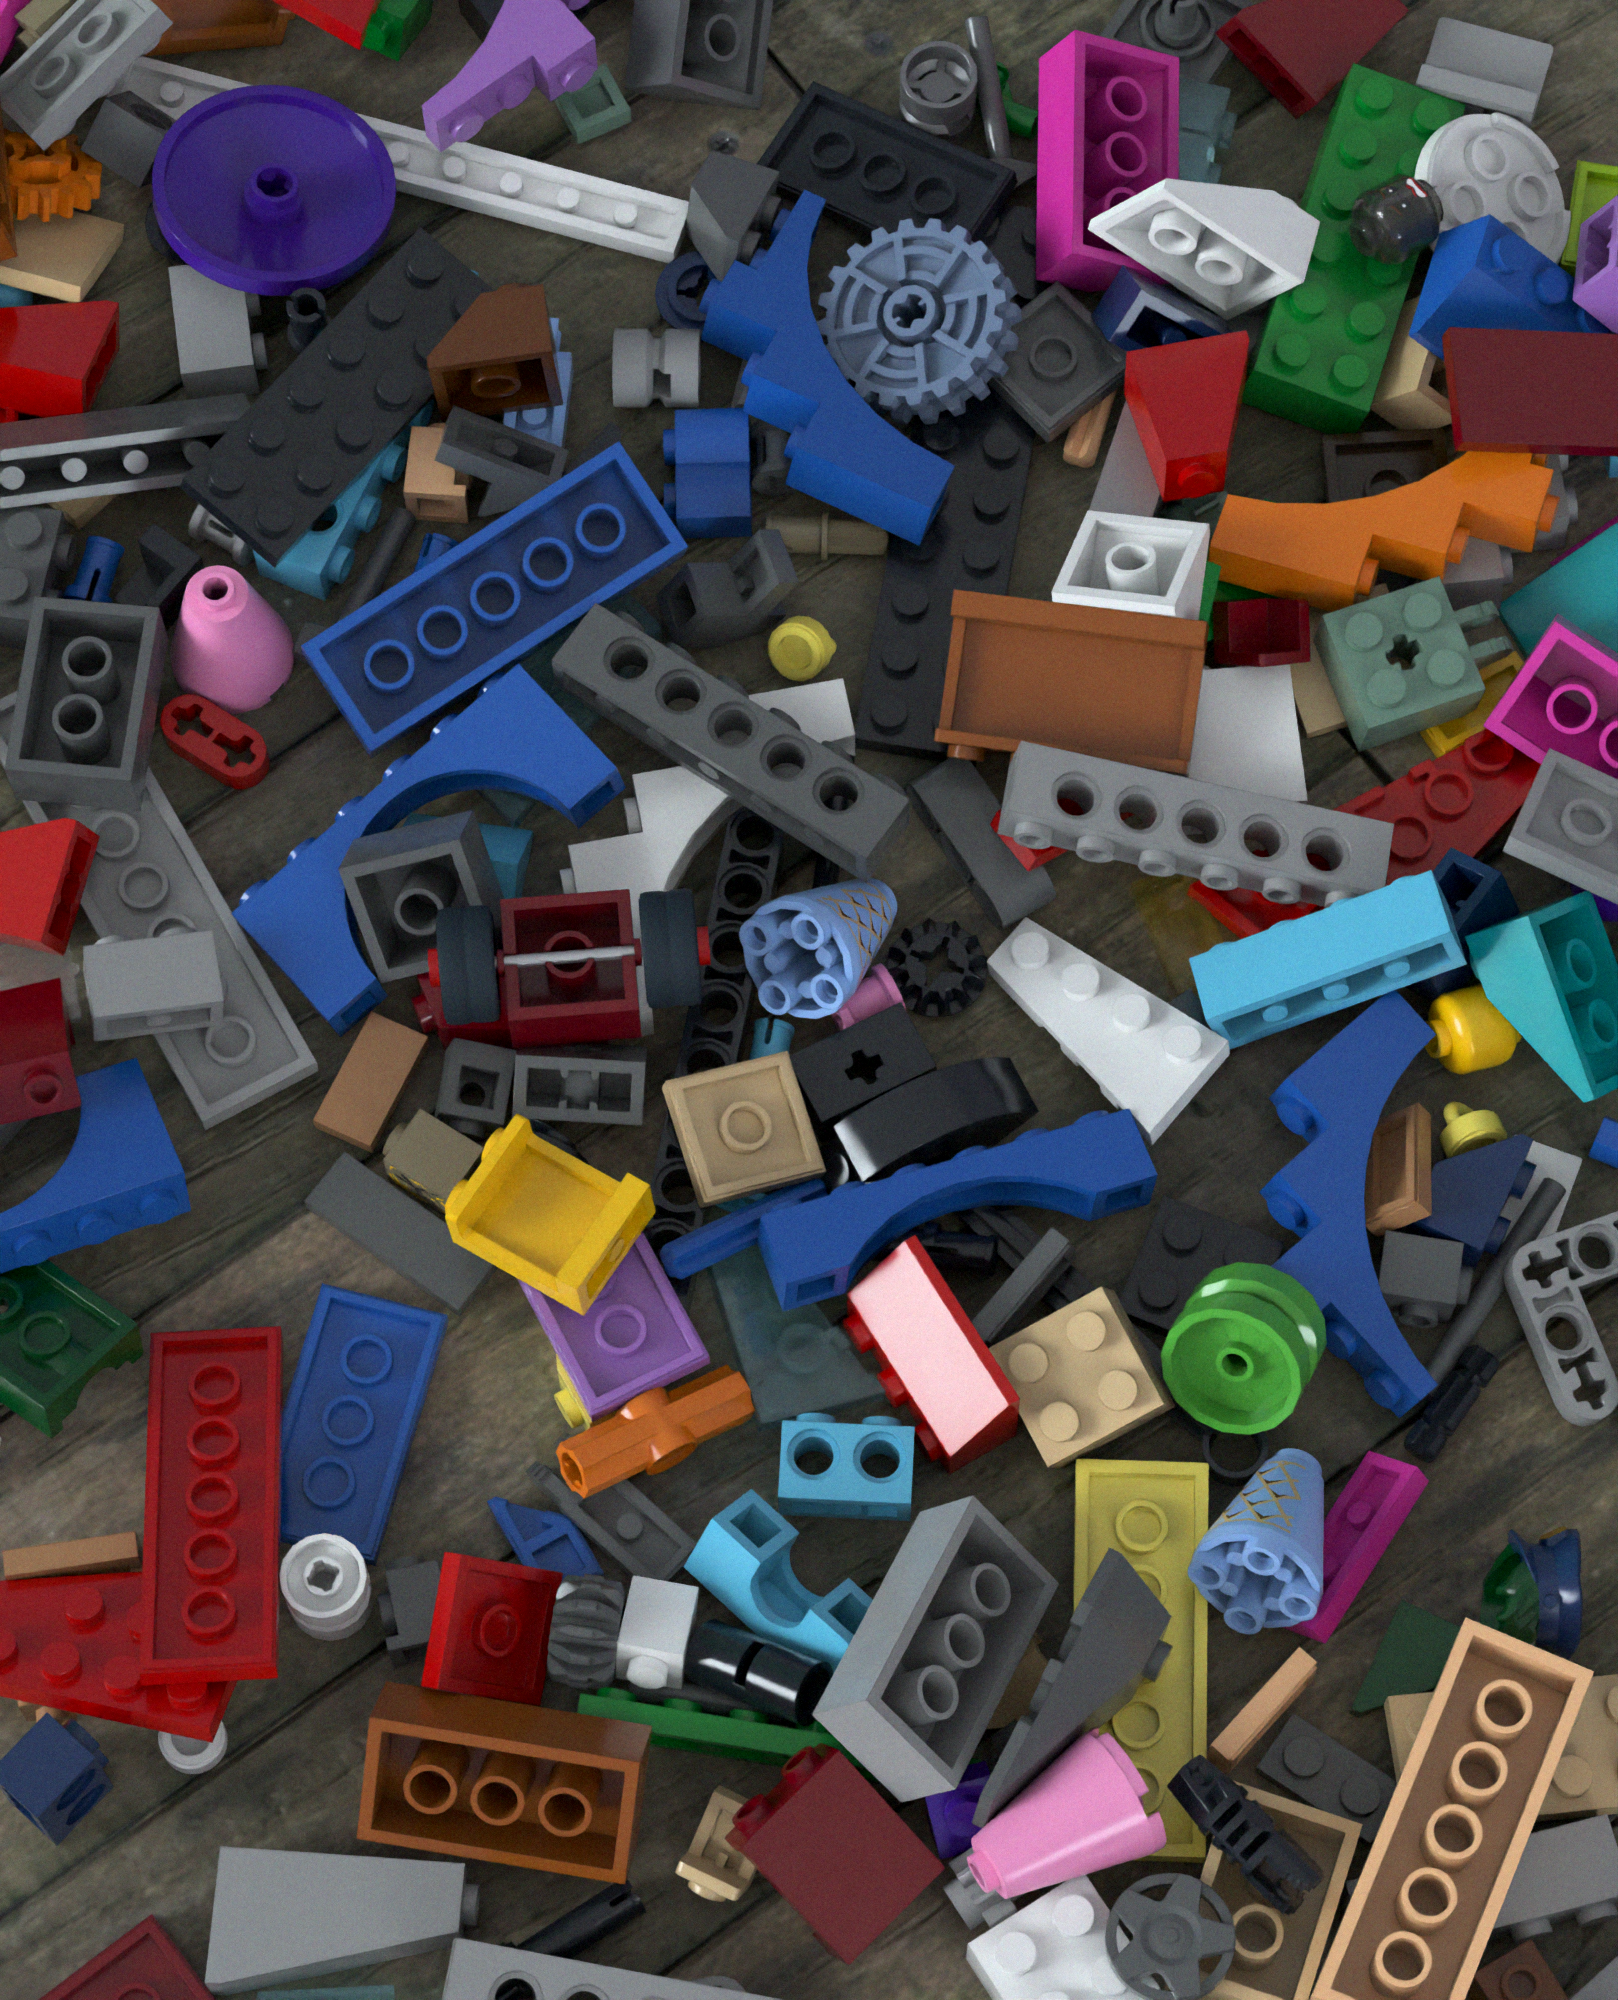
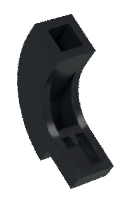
M981 1058L954 1064L923 1075L885 1093L836 1124L834 1129L838 1135L819 1149L826 1169L825 1174L820 1179L825 1183L826 1192L829 1195L834 1189L845 1183L862 1181L865 1184L883 1180L891 1177L897 1170L905 1166L922 1163L951 1150L972 1146H994L1039 1111L1010 1058Z

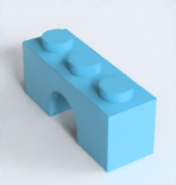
M750 1489L711 1519L683 1567L756 1635L825 1661L831 1665L834 1674L873 1599L850 1578H847L825 1597L808 1591L798 1581L790 1564V1550L799 1532L754 1490Z

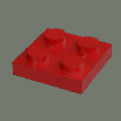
M444 1552L421 1687L540 1706L547 1669V1648L553 1607L556 1602L557 1589L562 1582L563 1573Z

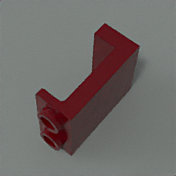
M60 978L0 991V1125L65 1111L81 1105V1095L73 1068L71 1045L76 1044L75 1032Z
M819 1743L814 1748L806 1746L795 1753L781 1770V1775L784 1778L765 1797L763 1794L754 1796L736 1812L732 1819L735 1827L725 1836V1840L733 1849L741 1852L810 1926L815 1932L812 1936L831 1956L850 1965L945 1867L838 1749Z

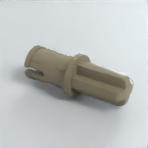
M823 511L822 516L807 517L767 514L766 529H779L788 553L821 555V560H828V553L883 555L888 549L889 532L862 519L830 518L829 511Z

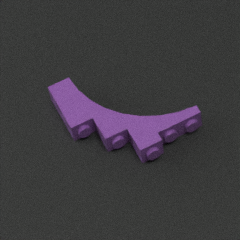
M504 0L482 45L458 75L422 105L426 136L436 148L443 152L455 142H465L479 132L485 121L504 108L511 109L518 106L527 98L535 86L550 102L566 91L574 92L583 87L598 69L595 37L570 9H580L590 0Z

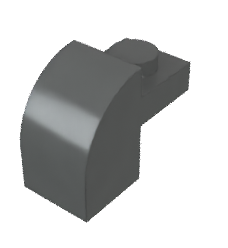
M759 529L728 562L686 563L656 596L674 644L682 648H713L758 635L777 624L786 616L782 599L799 581L779 529Z

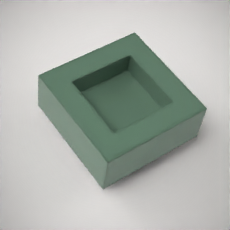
M606 63L598 66V69L583 87L574 92L566 91L554 100L577 144L632 122L631 109Z

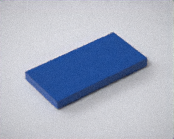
M322 1283L282 1412L280 1542L295 1545L307 1536L322 1533L337 1535L356 1546L364 1558L365 1564L376 1566L449 1323L447 1314Z

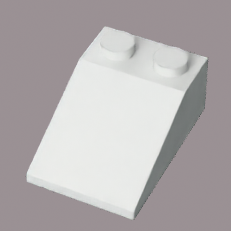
M1166 178L1092 218L1088 230L1225 320H1229L1304 282L1320 221L1299 208L1293 200L1273 190Z

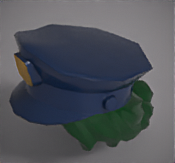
M1562 1526L1543 1534L1538 1543H1527L1517 1532L1511 1529L1508 1532V1545L1496 1558L1492 1568L1482 1582L1480 1624L1535 1647L1551 1646L1565 1659H1570L1580 1643L1583 1610L1580 1580L1581 1539L1578 1530Z

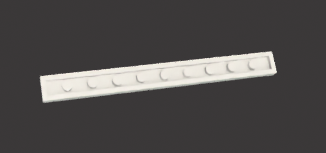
M140 56L119 77L116 86L108 93L107 97L130 90L173 119L178 120L193 106L209 97L235 88L253 85ZM356 113L376 132L388 151L394 167L396 191L668 264L678 256L686 234L688 201L467 142H455L443 152H440L427 138L426 131Z

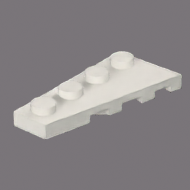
M1027 917L1021 921L987 960L989 975L1039 1027L1044 1026L1060 1043L1061 1051L1076 1066L1081 1065L1100 1085L1101 1093L1117 1110L1120 1107L1123 1110L1130 1108L1140 1134L1151 1145L1156 1142L1230 1055L1229 1041Z

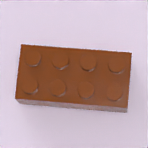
M386 1681L369 1718L357 1839L625 1884L638 1844L652 1726Z

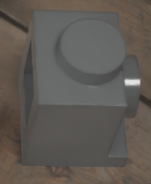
M454 1037L445 1051L444 1068L435 1118L474 1142H483L486 1133L492 1134L496 1129L502 1127L505 1120L517 1050ZM466 1087L476 1089L481 1095V1105L463 1104L460 1099V1090Z
M408 1556L386 1564L385 1573L389 1592L377 1595L385 1633L398 1631V1635L385 1638L394 1667L426 1659L441 1574L438 1559L425 1562L423 1556Z

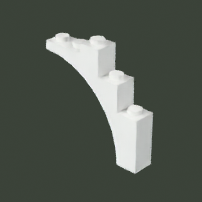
M843 678L748 695L750 700L768 711L770 708H777L790 715L799 724L801 732L820 744L825 740L830 741L841 747L849 755L855 756V731ZM738 730L725 732L719 737L721 741L727 744H740L749 738L746 733ZM791 763L779 764L771 770L775 775L784 778L793 777L801 771L798 766ZM682 766L633 774L634 797L623 799L629 835L568 845L571 868L559 870L563 894L630 889L634 938H640V944H642L638 902L640 894L648 891L666 892L677 889L694 858L730 820L731 816L740 808L745 807ZM642 957V966H636L641 1033L642 1036L654 1034L652 1008H649L646 999Z

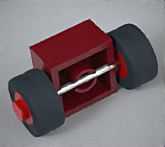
M630 889L500 899L503 949L499 950L496 947L494 919L490 906L476 905L466 908L452 907L438 910L436 915L437 948L428 949V968L431 988L440 987L443 1013L446 1023L462 1025L472 1022L487 1023L499 1020L501 1015L499 977H505L508 1022L513 1048L642 1037L636 966H642V957L646 999L649 1008L694 1006L701 1003L700 966L711 965L708 926H696L695 903L692 890L673 889L666 892L648 891L640 894L638 902L642 944H640V938H634Z

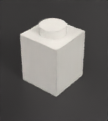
M633 1575L617 1640L615 1678L629 1680L633 1684L647 1689H658L663 1686L676 1689L682 1688L686 1654L694 1636L697 1622L699 1587Z

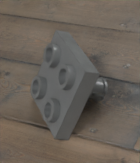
M1124 0L1100 36L1179 57V97L1199 106L1234 54L1215 32L1241 9L1255 3L1249 0Z

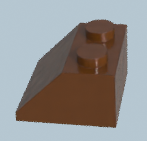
M510 283L499 287L496 291L481 293L427 356L428 370L442 422L447 421L453 405L483 417L563 405L555 338L543 284L530 286L525 283Z

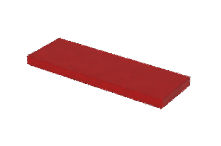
M281 1326L150 1333L139 1676L142 1686L278 1678L283 1334Z

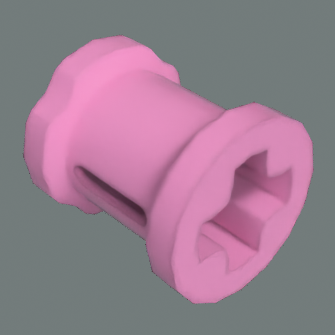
M879 963L871 967V975L862 979L855 993L843 1007L830 1015L839 1031H842L900 1002L905 1010L906 1007L892 976L884 965Z

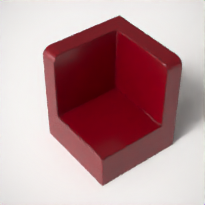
M1259 596L1213 601L1215 664L1269 667L1311 662L1309 603L1306 599Z

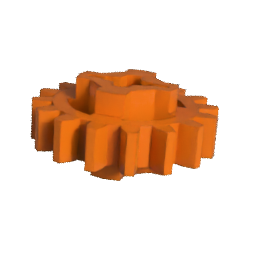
M6 128L4 129L13 213L17 216V220L23 221L29 214H38L42 222H49L50 214L52 213L70 219L73 218V207L88 211L91 209V199L100 198L102 163L80 150L82 145L78 146L77 135L71 134L56 140L44 151L24 130L22 134L17 131L12 132Z

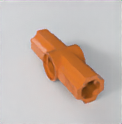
M726 1364L669 1392L663 1387L645 1391L622 1406L614 1415V1418L561 1442L556 1450L561 1474L571 1491L579 1493L585 1499L644 1470L648 1475L664 1472L685 1460L695 1451L698 1444L750 1420L755 1412L751 1400V1389L741 1373L732 1370Z

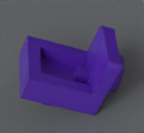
M986 1761L968 1765L955 1790L924 1797L929 1828L940 1860L960 1855L972 1847L971 1838L982 1829L972 1824V1820L980 1795L990 1777Z

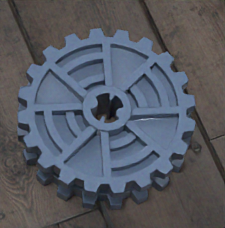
M912 218L900 220L897 232L888 234L883 227L872 231L871 244L864 248L855 243L847 250L851 261L846 267H833L828 276L835 285L831 292L821 293L818 305L826 312V318L817 321V325L822 339L828 341V344L825 346L843 376L876 414L881 417L890 410L892 419L898 424L908 425L913 415H919L920 419L927 425L937 423L940 412L949 410L956 417L966 412L965 401L974 396L982 401L991 393L987 382L992 376L1000 378L1005 376L1009 367L1003 361L1006 352L1016 351L1020 338L1011 331V326L1022 321V313L1017 304L1010 302V299L1017 294V290L1013 281L1009 277H1005L1003 273L1004 267L981 240L976 243L971 241L972 235L967 229L956 225L948 233L946 232L945 224L940 219L929 218L924 228H918Z

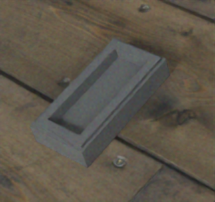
M1053 1227L1049 1229L972 1320L973 1326L987 1348L1010 1337L1076 1259V1252L1070 1241Z

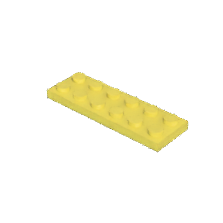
M1076 1459L1073 1614L1110 1547L1122 1553L1171 1615L1162 1641L1172 1645L1173 1648L1156 1682H1153L1144 1677L1133 1699L1099 1728V1736L1106 1732L1109 1733L1125 1751L1143 1778L1149 1792L1141 1796L1146 1816L1149 1817L1159 1811L1164 1824L1167 1838L1165 1847L1154 1854L1132 1861L1204 1863L1206 1858V1836L1198 1830L1196 1823L1167 1788V1785L1176 1773L1191 1759L1198 1755L1207 1758L1208 1601L1201 1595L1196 1584L1190 1580L1188 1567L1196 1547L1208 1531L1209 1464L1198 1462Z

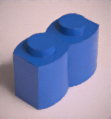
M743 408L675 410V429H663L665 466H676L675 483H664L665 512L671 520L677 521V529L683 539L752 536L751 434L749 414L743 412Z

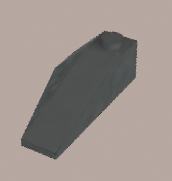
M1109 1547L1070 1619L1071 1626L1058 1652V1657L1061 1659L1057 1661L1050 1658L1030 1702L1028 1710L1031 1713L1029 1716L1023 1714L1014 1728L980 1795L972 1824L983 1828L1083 1733L1094 1727L1100 1728L1133 1699L1144 1677L1153 1682H1156L1173 1648L1172 1645L1162 1641L1171 1615L1122 1553Z

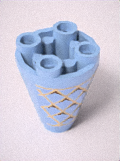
M858 878L785 895L762 905L750 919L744 922L739 931L745 965L758 989V998L761 1005L774 1015L789 1013L794 1017L819 1019L833 1014L842 1008L855 993L893 925L897 913V901L892 890L880 880L869 878L867 882H864Z
M1286 1448L1277 1451L1272 1458L1266 1460L1203 1536L1193 1553L1188 1567L1190 1580L1196 1584L1199 1592L1208 1602L1224 1613L1225 1623L1239 1633L1256 1634L1262 1627H1292L1302 1621L1314 1618L1323 1596L1324 1480L1319 1462L1309 1453L1299 1449Z

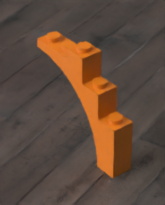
M1467 451L1460 458L1419 481L1375 496L1326 504L1274 503L1228 494L1209 545L1208 561L1221 566L1219 581L1280 598L1306 599L1309 606L1331 612L1356 604L1359 595L1370 597L1379 568L1425 581L1439 576L1443 583L1449 562L1457 565L1461 564L1469 536L1532 553L1539 530L1547 533L1551 532L1560 497L1550 494L1554 473L1553 469L1546 468L1550 454Z

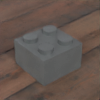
M473 810L353 839L338 870L380 984L429 972L428 949L437 948L436 915L437 911L443 908H466L476 905L490 906L494 919L497 950L503 949L500 899H504Z

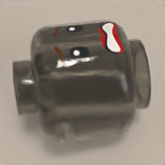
M1406 174L1391 176L1356 197L1351 208L1350 238L1356 249L1365 256L1371 255L1376 261L1389 266L1401 263L1431 246L1436 241L1444 214L1442 203L1436 191L1426 181L1417 180Z

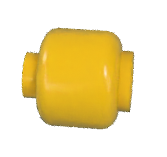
M1482 984L1444 993L1433 1000L1426 1023L1436 1035L1425 1046V1049L1432 1058H1438L1448 1071L1455 1074H1468L1505 1063L1512 1057L1516 1044L1520 1042L1522 1035L1489 1001Z

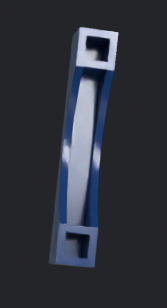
M1130 1108L1111 1114L1104 1110L1094 1111L1082 1116L1073 1125L1048 1131L1046 1128L1032 1129L1019 1135L1013 1142L990 1149L986 1146H973L959 1152L952 1160L931 1166H926L923 1163L911 1164L897 1170L891 1177L869 1184H865L862 1181L848 1182L837 1187L827 1196L803 1202L801 1199L783 1201L773 1206L768 1213L760 1215L757 1245L782 1311H787L845 1294L862 1268L887 1244L915 1226L950 1212L990 1205H1024L1060 1211L1090 1222L1150 1204L1158 1174Z

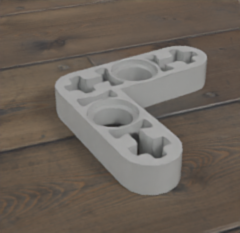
M1618 1211L1527 1243L1510 1256L1503 1272L1506 1290L1555 1407L1568 1422L1582 1427L1594 1425L1611 1414L1618 1404V1380L1580 1293L1581 1290L1618 1278V1229L1615 1227H1618ZM1591 1236L1604 1242L1610 1256L1606 1268L1594 1269L1582 1262L1578 1253V1244L1581 1238ZM1561 1257L1564 1268L1554 1271L1542 1281V1288L1537 1280L1526 1281L1522 1271L1530 1265V1260L1535 1267H1542L1555 1262ZM1561 1317L1572 1323L1577 1333V1342L1573 1349L1561 1350L1550 1344L1545 1333L1546 1323L1550 1318ZM1583 1354L1586 1356L1588 1362L1579 1367L1577 1371L1573 1367L1566 1373L1562 1372L1560 1365H1567ZM1581 1381L1586 1388L1596 1386L1600 1392V1397L1592 1403L1593 1409L1588 1401L1577 1402L1574 1398L1573 1392L1581 1386Z

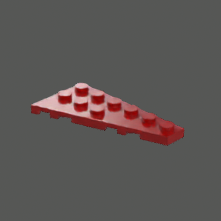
M1486 728L1465 739L1464 744L1433 761L1427 759L1410 768L1405 776L1382 788L1378 785L1333 810L1394 824L1386 887L1396 879L1404 876H1416L1429 870L1433 872L1451 847L1477 859L1520 813L1541 764ZM1257 849L1251 852L1258 857H1269L1267 849L1263 851ZM1313 853L1306 854L1309 863L1313 867L1321 871H1331L1328 862L1322 856ZM1200 880L1189 885L1187 893L1189 897L1240 939L1268 930L1272 925L1280 921L1295 920L1324 909V906L1302 901L1294 904L1275 903L1264 898L1262 892L1239 887L1233 890L1212 889L1203 885Z
M142 1571L0 1581L1 1697L213 1743L237 1681L142 1686L139 1676Z

